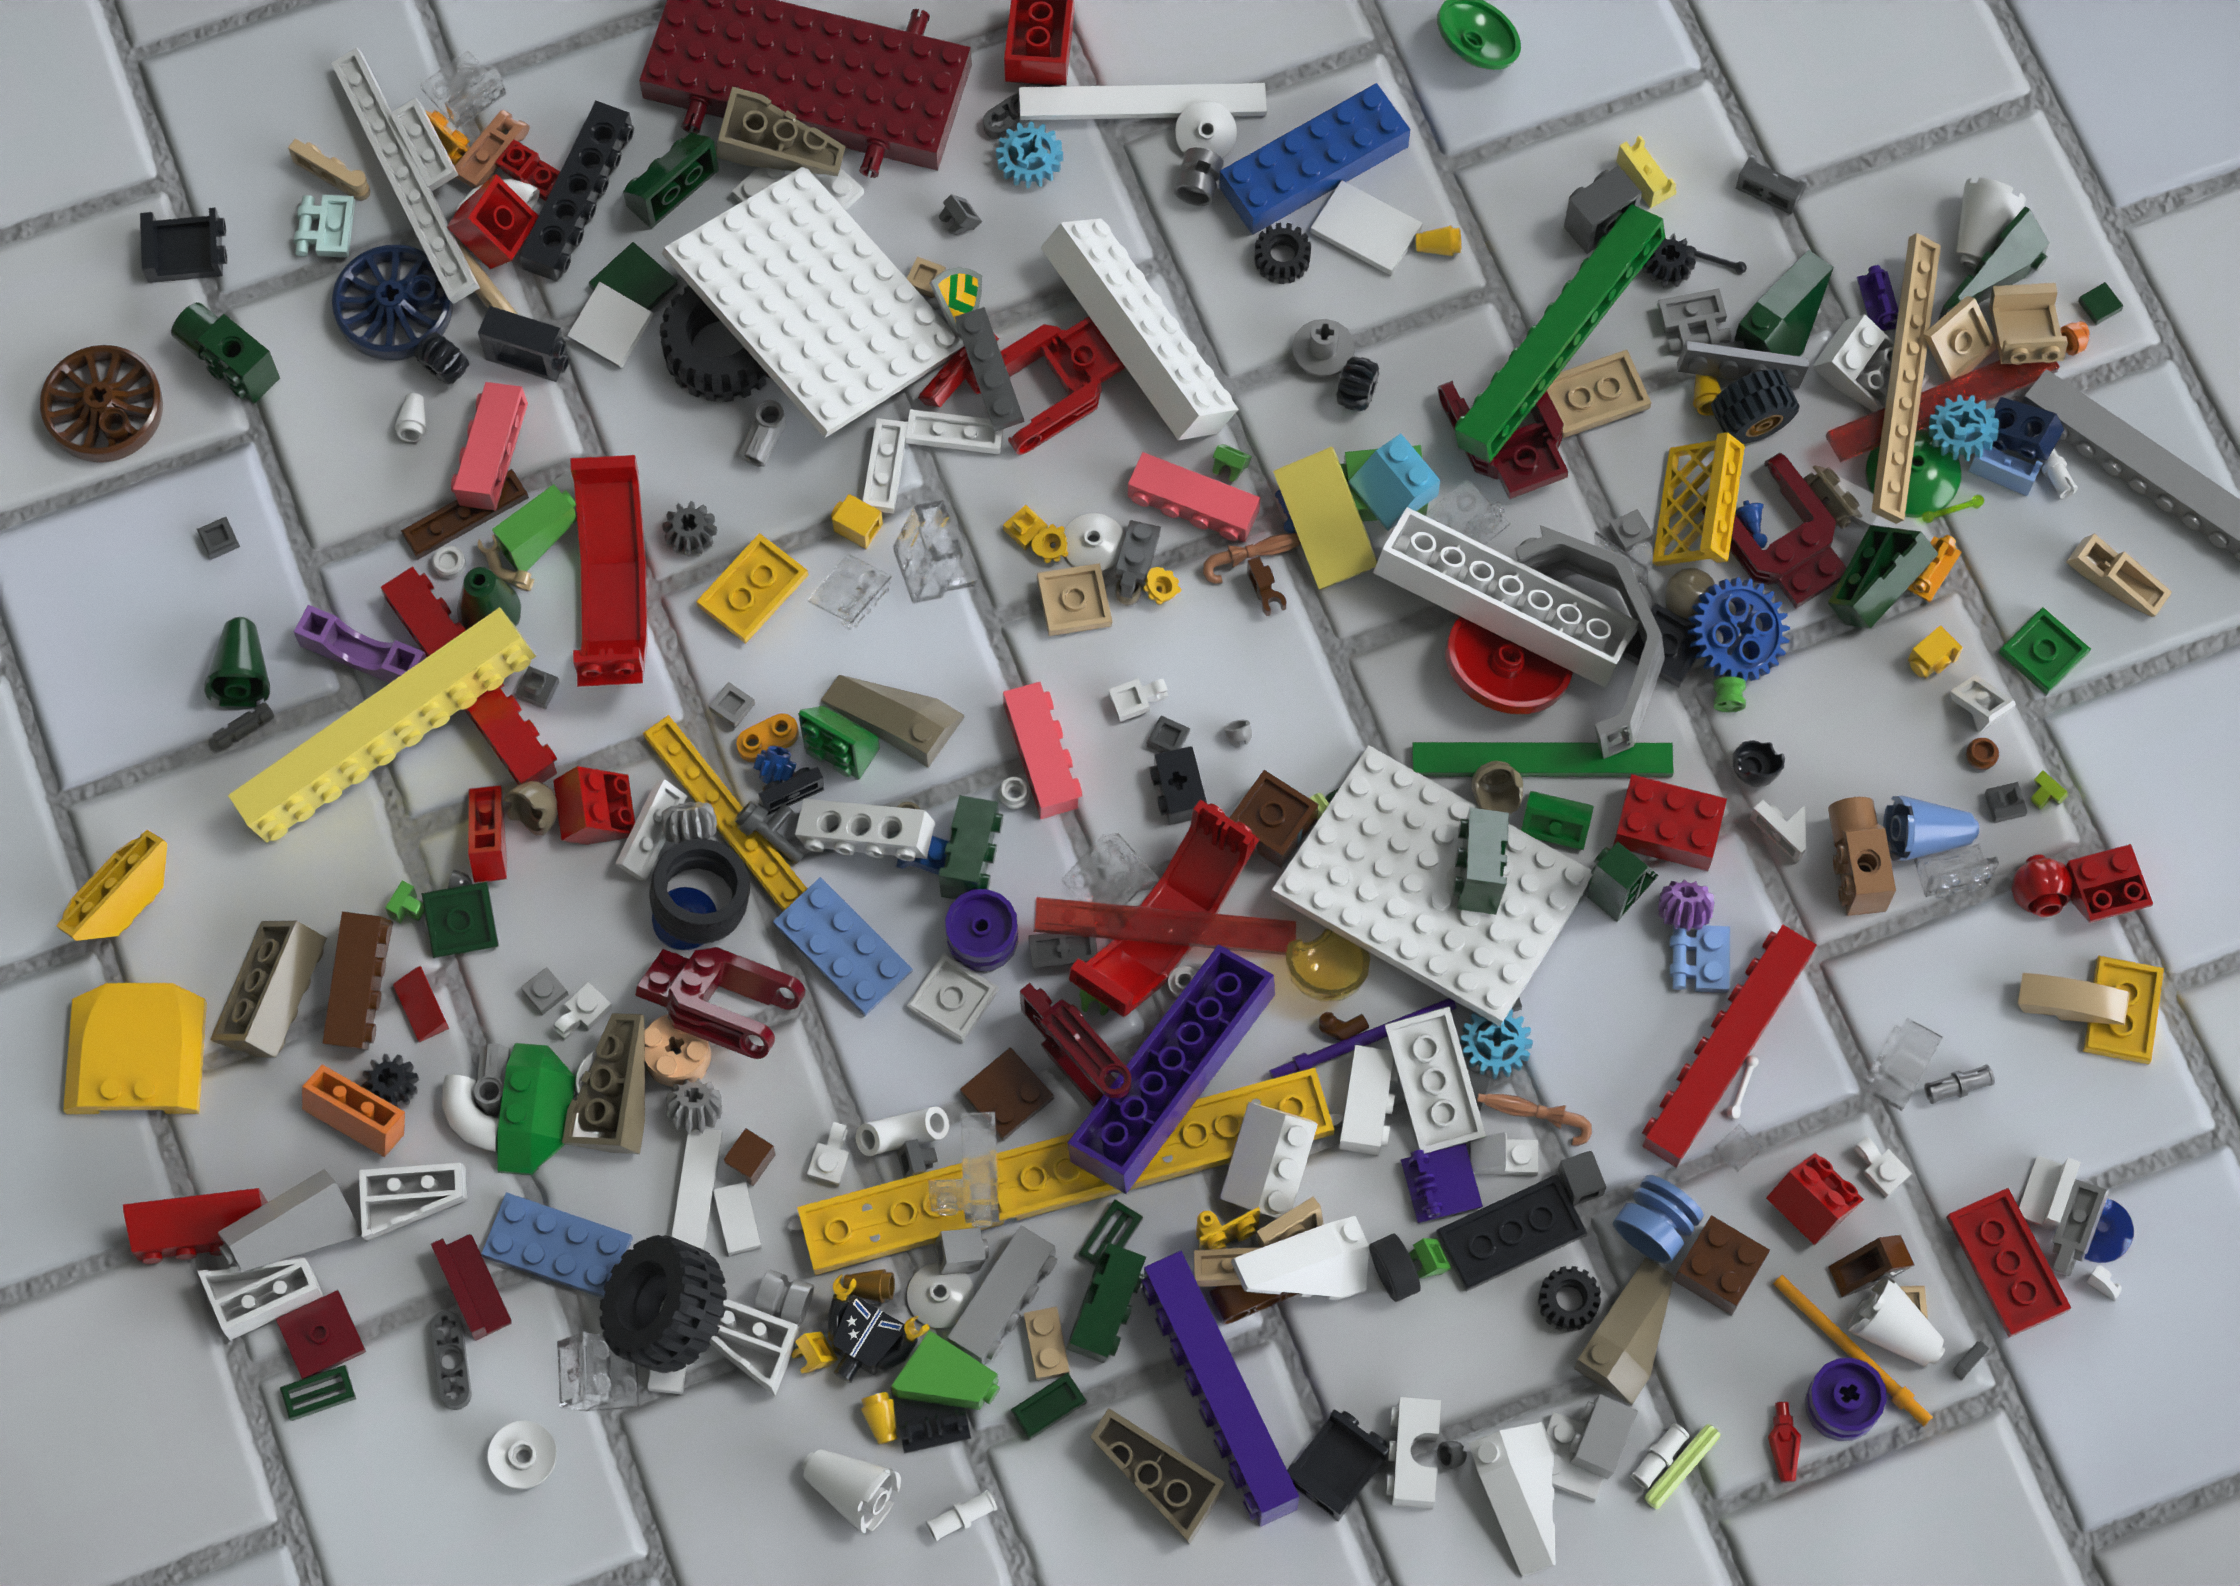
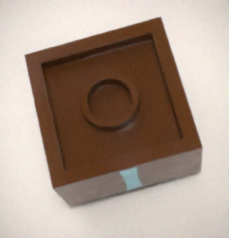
M1263 770L1230 816V819L1247 825L1252 833L1260 839L1254 851L1282 868L1317 819L1319 804L1266 770Z

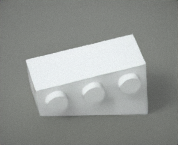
M461 1162L359 1170L362 1238L367 1241L467 1200L466 1167Z

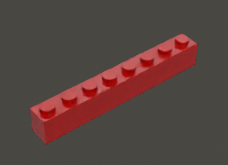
M413 566L380 587L385 600L419 648L425 652L426 657L466 631L459 621L455 624L448 616L452 612L442 597L439 599L435 598L431 592L434 590V586L425 573L419 576ZM503 683L495 690H487L477 697V701L471 707L464 709V711L517 785L530 781L543 783L556 775L557 771L554 762L557 761V757L548 744L542 746L536 737L540 734L531 720L528 719L524 722L519 715L522 709L511 694L506 697L501 690L504 687Z
M1784 924L1777 933L1773 931L1769 933L1762 945V948L1766 950L1760 960L1756 957L1753 958L1744 973L1749 976L1743 986L1737 983L1728 998V1001L1732 1002L1727 1012L1719 1011L1710 1026L1715 1029L1711 1037L1708 1039L1703 1036L1693 1053L1698 1057L1691 1066L1686 1063L1676 1080L1681 1083L1675 1093L1671 1090L1666 1093L1659 1105L1664 1110L1658 1119L1651 1117L1643 1129L1642 1134L1646 1138L1642 1147L1674 1167H1678L1812 957L1817 944Z

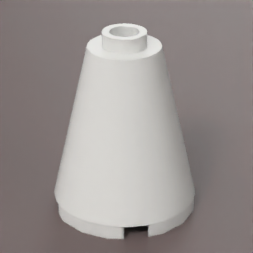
M1972 177L1966 180L1963 190L1956 256L1961 259L1960 263L1962 265L1976 268L1987 251L1993 254L1994 247L2001 239L1999 237L2000 234L2019 214L2025 204L2026 198L2021 192L2019 197L2012 194L2013 187L1988 178L1979 177L1977 183H1972Z
M1888 1276L1882 1278L1871 1289L1874 1293L1868 1300L1863 1299L1856 1308L1848 1323V1331L1859 1338L1922 1366H1926L1929 1362L1934 1365L1945 1352V1348L1942 1346L1944 1338L1894 1280Z
M824 1449L808 1454L802 1465L804 1479L862 1533H866V1528L870 1531L875 1530L883 1522L894 1504L893 1501L889 1500L892 1491L899 1492L901 1477L895 1470Z

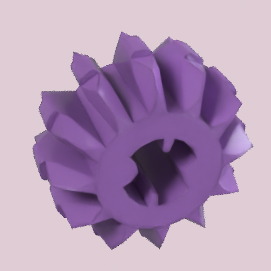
M1685 879L1681 883L1671 881L1670 885L1664 886L1660 893L1658 916L1664 918V924H1673L1675 930L1679 928H1685L1688 932L1691 928L1701 930L1703 925L1710 923V919L1713 916L1714 895L1708 891L1707 886H1698L1697 881L1689 883Z

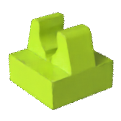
M2044 770L2034 779L2039 789L2030 799L2040 810L2051 799L2060 805L2068 797V792Z

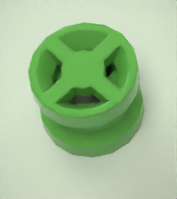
M1721 677L1714 680L1713 689L1717 693V697L1713 701L1715 710L1738 712L1745 709L1746 699L1743 697V692L1746 689V681L1744 679Z

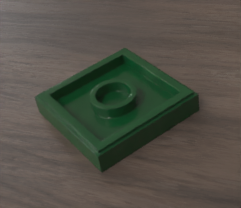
M634 242L627 246L589 281V286L592 290H595L598 283L601 282L649 311L678 285L676 278Z
M488 881L421 893L433 958L499 946Z

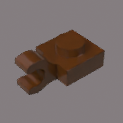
M1260 556L1248 560L1247 575L1258 600H1261L1263 613L1266 616L1271 615V609L1268 605L1270 602H1278L1282 611L1286 610L1287 601L1285 596L1271 588L1275 580L1269 565L1264 566Z

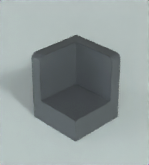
M1592 1151L1560 1161L1558 1172L1573 1206L1604 1195L1606 1184Z

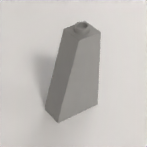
M323 1169L219 1231L218 1234L224 1243L219 1249L229 1265L235 1262L241 1271L245 1272L358 1237L362 1234V1231L336 1181Z

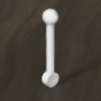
M1754 1055L1746 1058L1747 1067L1733 1105H1730L1727 1109V1115L1731 1119L1740 1117V1103L1752 1070L1759 1063L1758 1058Z

